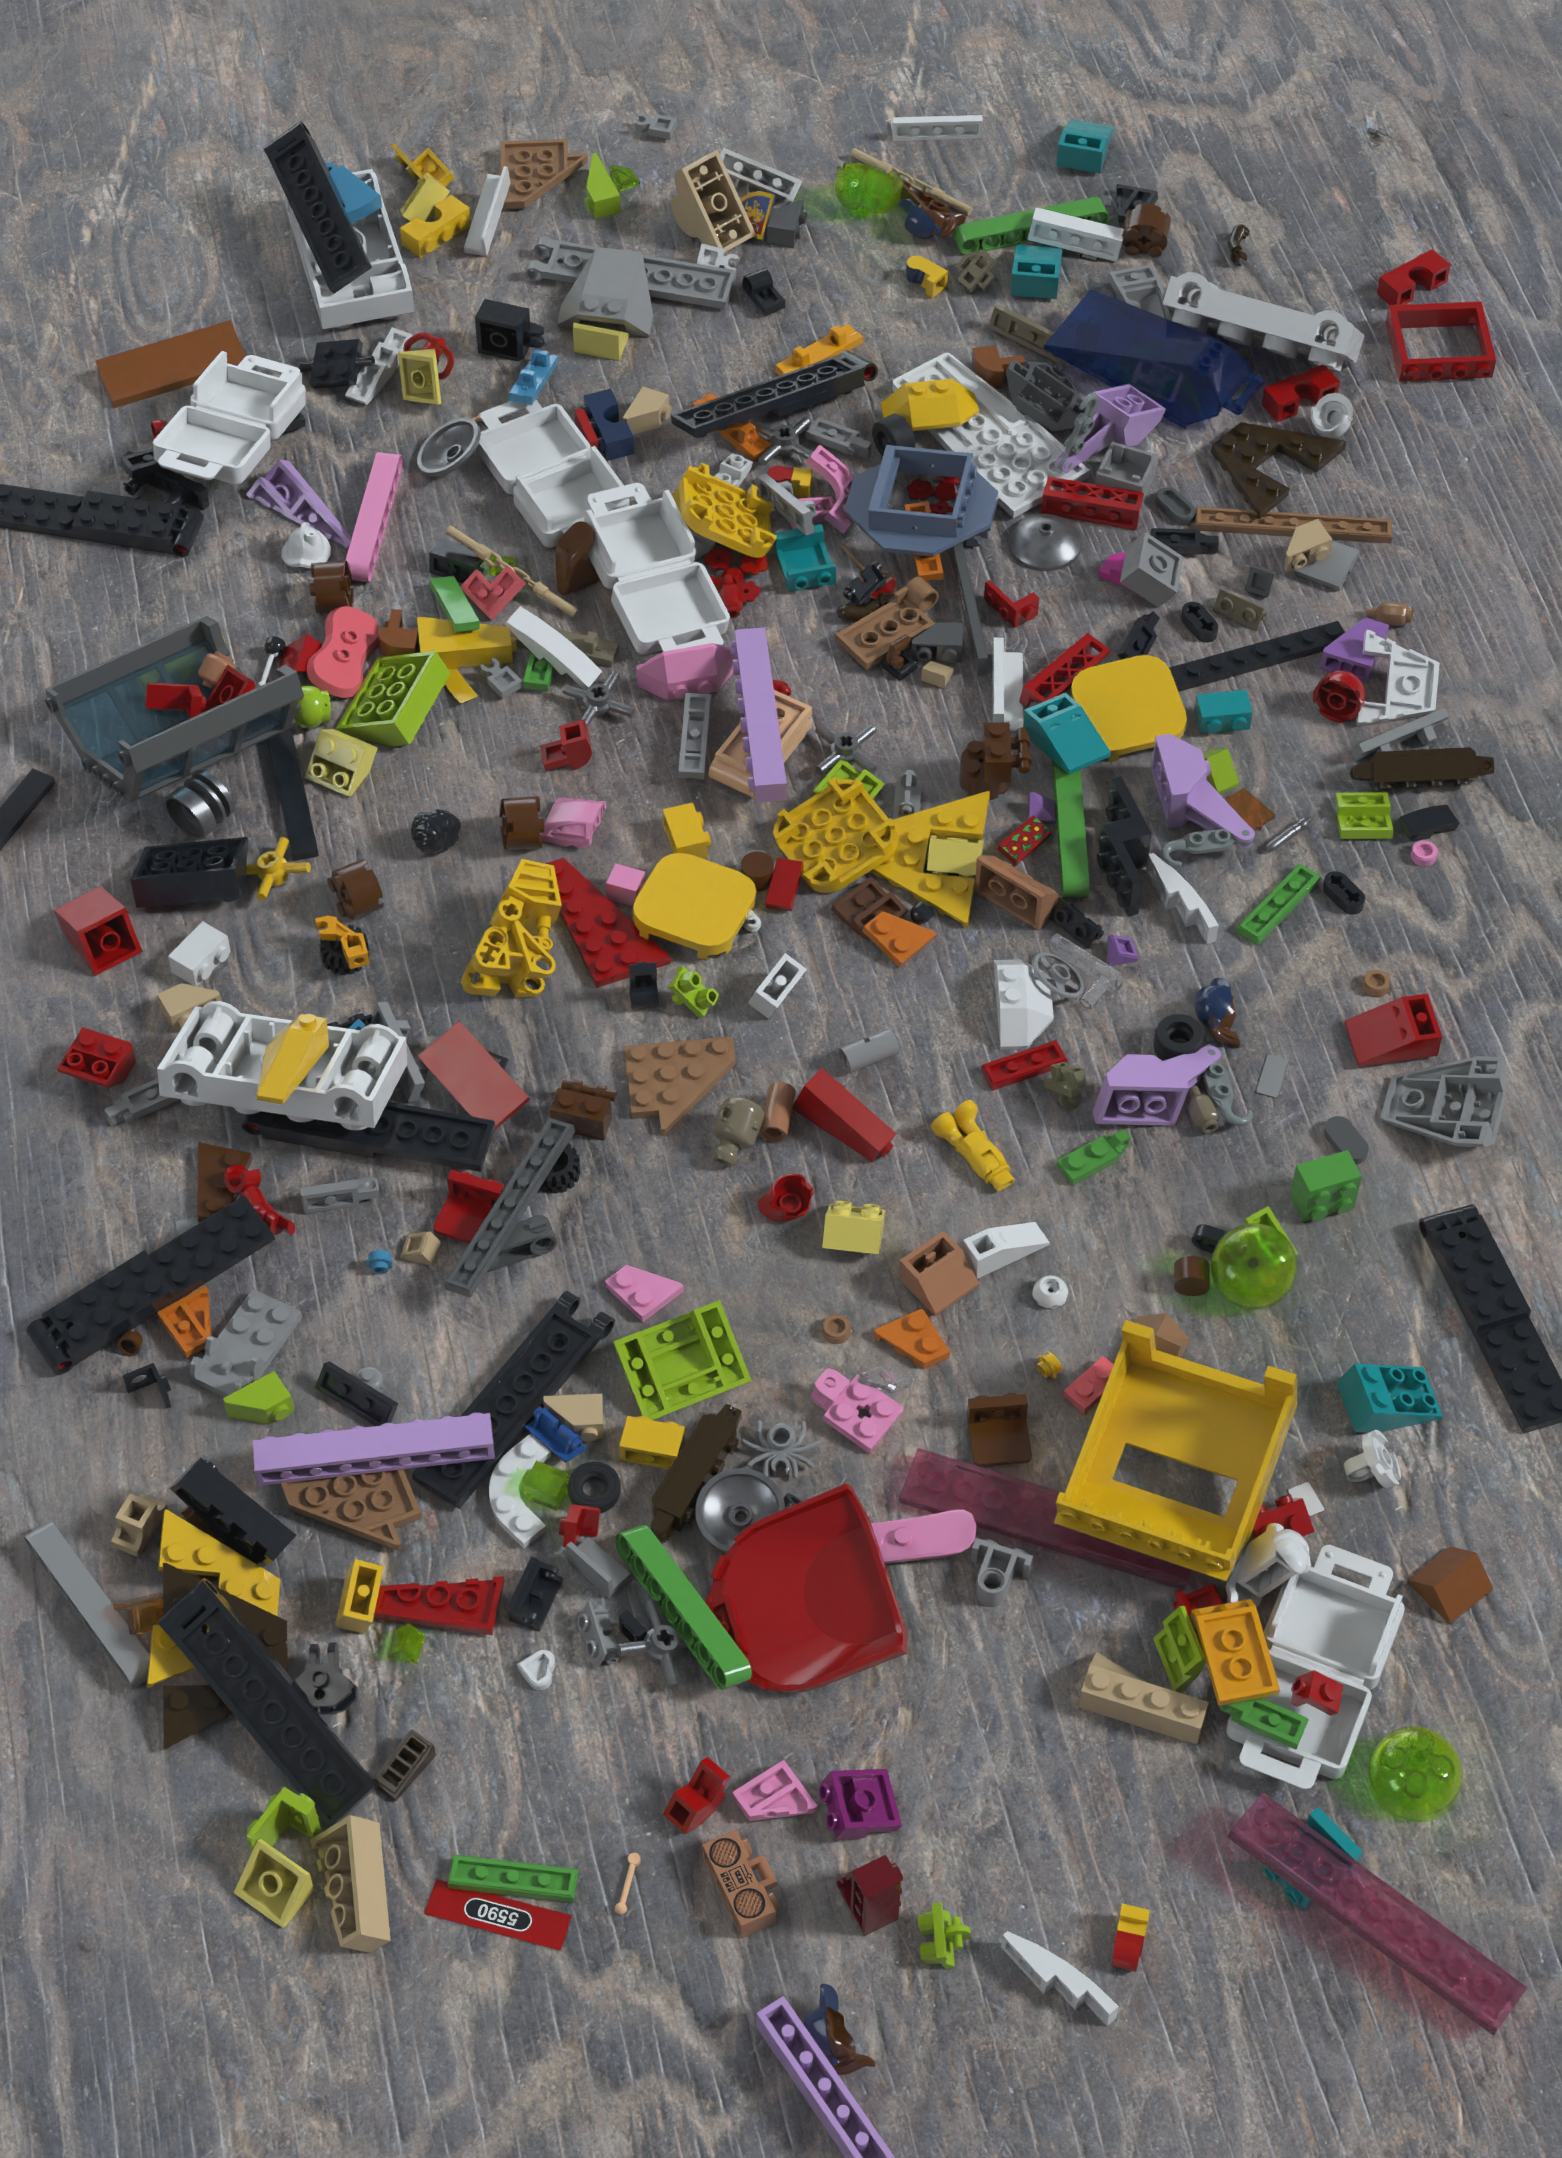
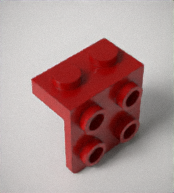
M451 1169L447 1177L449 1195L433 1226L434 1232L470 1243L504 1190V1185L492 1179L486 1180L473 1176L469 1172H459Z

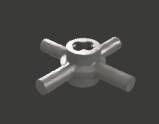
M804 417L794 427L780 425L775 430L757 421L754 424L756 431L770 438L771 445L758 458L759 463L766 465L776 455L786 458L794 453L808 460L813 452L799 444L798 435L811 424L810 420Z
M612 671L604 684L591 685L587 691L568 684L564 685L563 694L583 700L587 710L580 720L584 719L587 728L594 717H605L610 713V710L631 718L634 716L635 708L614 701V696L611 693L620 678L618 672Z
M870 724L856 736L849 732H843L836 736L823 725H818L815 733L831 744V755L815 767L816 771L822 775L841 759L850 765L856 763L861 768L874 774L877 766L861 755V744L877 732L876 728Z
M651 1600L645 1603L651 1630L648 1631L643 1641L617 1644L618 1656L645 1653L650 1661L661 1663L667 1688H676L679 1686L672 1659L676 1657L680 1648L687 1646L674 1628L662 1624L657 1602Z

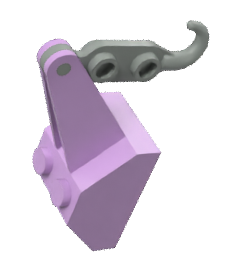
M1130 384L1088 394L1079 406V409L1083 410L1087 405L1085 413H1080L1074 421L1075 428L1072 434L1065 440V451L1058 457L1055 466L1064 473H1068L1086 459L1109 446L1112 441L1130 447L1138 445L1161 421L1166 409Z
M1172 734L1155 736L1151 771L1167 828L1183 827L1190 820L1208 830L1193 832L1179 840L1168 842L1161 851L1163 861L1170 866L1180 867L1182 862L1172 860L1169 856L1170 852L1179 850L1192 854L1228 850L1234 844L1240 848L1251 847L1254 842L1255 831L1207 781V776H1210V764L1208 760L1205 761L1202 750Z
M1211 1045L1201 1048L1196 1053L1183 1054L1165 1061L1160 1060L1154 1055L1127 1054L1106 1074L1093 1109L1096 1124L1175 1126L1189 1088L1195 1086L1201 1079H1204L1209 1098L1220 1109L1221 1115L1227 1122L1238 1126L1247 1125L1252 1121L1253 1112L1248 1110L1246 1117H1238L1232 1113L1231 1106L1234 1093L1225 1068L1218 1064L1221 1056L1220 1050Z

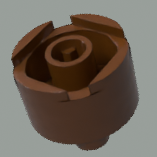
M1138 204L1135 206V209L1131 211L1129 209L1125 215L1122 231V243L1126 253L1129 255L1143 253L1155 258L1160 257L1168 242L1171 225L1169 214L1166 213L1165 215L1161 212L1159 206L1153 204Z
M348 561L311 563V575L314 581L309 582L311 596H316V613L331 612L335 608L344 606L353 607L354 590L350 586L352 574Z
M973 740L969 742L967 748L962 752L960 759L959 784L961 788L969 792V796L990 791V800L998 798V795L1003 792L1005 794L1010 787V783H984L982 741Z
M539 796L501 799L499 816L500 818L502 817L500 832L504 849L513 851L542 848L541 832H544L545 825L544 818L538 816V812H540Z
M364 859L333 870L332 876L327 878L331 892H335L339 900L337 908L342 917L348 916L351 920L384 907V903L379 904L378 901L379 898L383 897L379 882L373 870H366L364 867L367 864Z

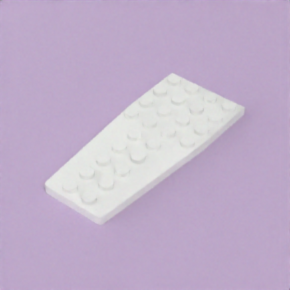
M943 353L893 380L892 389L894 392L905 383L952 378L975 393L979 408L978 415L973 416L961 426L928 430L946 451L973 453V464L977 465V472L998 490L997 503L1012 518L1042 503V496L1048 476L1078 482L1089 478L1090 470L1083 463H1080L1068 473H1064L1057 468L1055 463L1066 447L1029 415L1019 413L1015 408L1016 406L950 353ZM1051 486V490H1063L1061 487Z

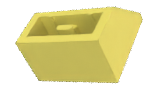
M321 729L305 778L350 797L370 772L378 747L335 729Z
M835 1201V1204L829 1205L825 1215L822 1248L879 1254L886 1210L880 1209V1206L875 1204H863V1207L852 1206V1203L848 1201Z

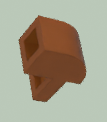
M996 345L973 348V372L994 389H1003V382L1008 381L1006 370L1012 360L1018 361L1021 365L1025 364L1023 355L1000 358Z
M392 609L390 619L385 620V627H378L379 646L384 657L419 653L418 630L403 629L402 610Z

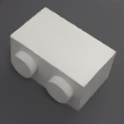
M202 921L168 956L171 972L190 984L198 986L211 975L220 962H224L231 952L228 936Z
M785 953L755 991L748 1004L770 1019L807 969Z

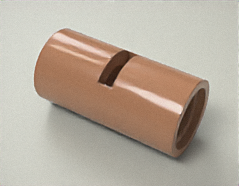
M774 1082L769 1085L764 1108L765 1118L760 1129V1136L766 1141L780 1143L787 1139L796 1093L795 1088L788 1083Z

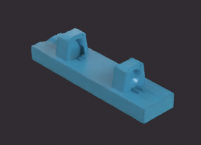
M535 349L532 353V358L525 369L521 370L518 380L509 392V402L533 405L558 365V356L549 355L548 351Z

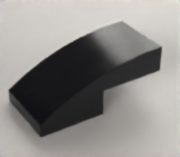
M1448 805L1423 808L1403 815L1398 819L1409 839H1430L1435 831H1455L1460 824Z

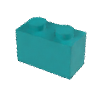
M1247 689L1196 694L1194 713L1200 734L1250 729L1253 712Z

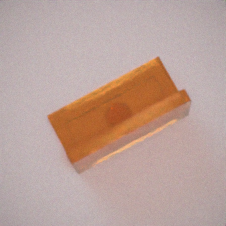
M163 1592L113 1603L114 1610L127 1611L130 1635L151 1632L153 1625H159L158 1620L163 1616Z

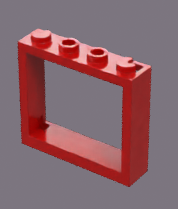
M1482 301L1388 306L1385 323L1399 382L1493 378L1496 357ZM1475 325L1482 356L1408 359L1401 328Z

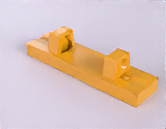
M849 324L841 328L836 325L830 328L829 335L803 349L802 346L793 349L792 356L775 365V372L781 376L837 356L844 350L850 351L863 343V336Z

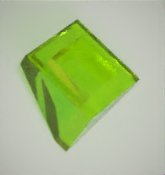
M616 165L610 166V178L619 191L640 185L639 179L631 168Z

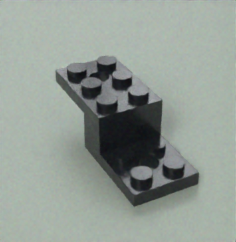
M1119 776L1111 779L1110 790L1107 793L1109 803L1108 807H1106V816L1108 821L1112 823L1102 825L1101 837L1098 838L1100 849L1096 858L1101 869L1104 868L1107 874L1108 885L1110 888H1114L1117 893L1119 906L1121 908L1124 907L1128 917L1139 913L1143 880L1137 869L1147 867L1152 833L1125 782Z

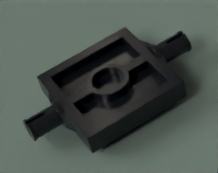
M360 339L317 342L313 361L300 362L299 369L301 373L312 371L309 384L313 389L356 385L357 377L362 367L375 366L374 356L362 357L363 343Z

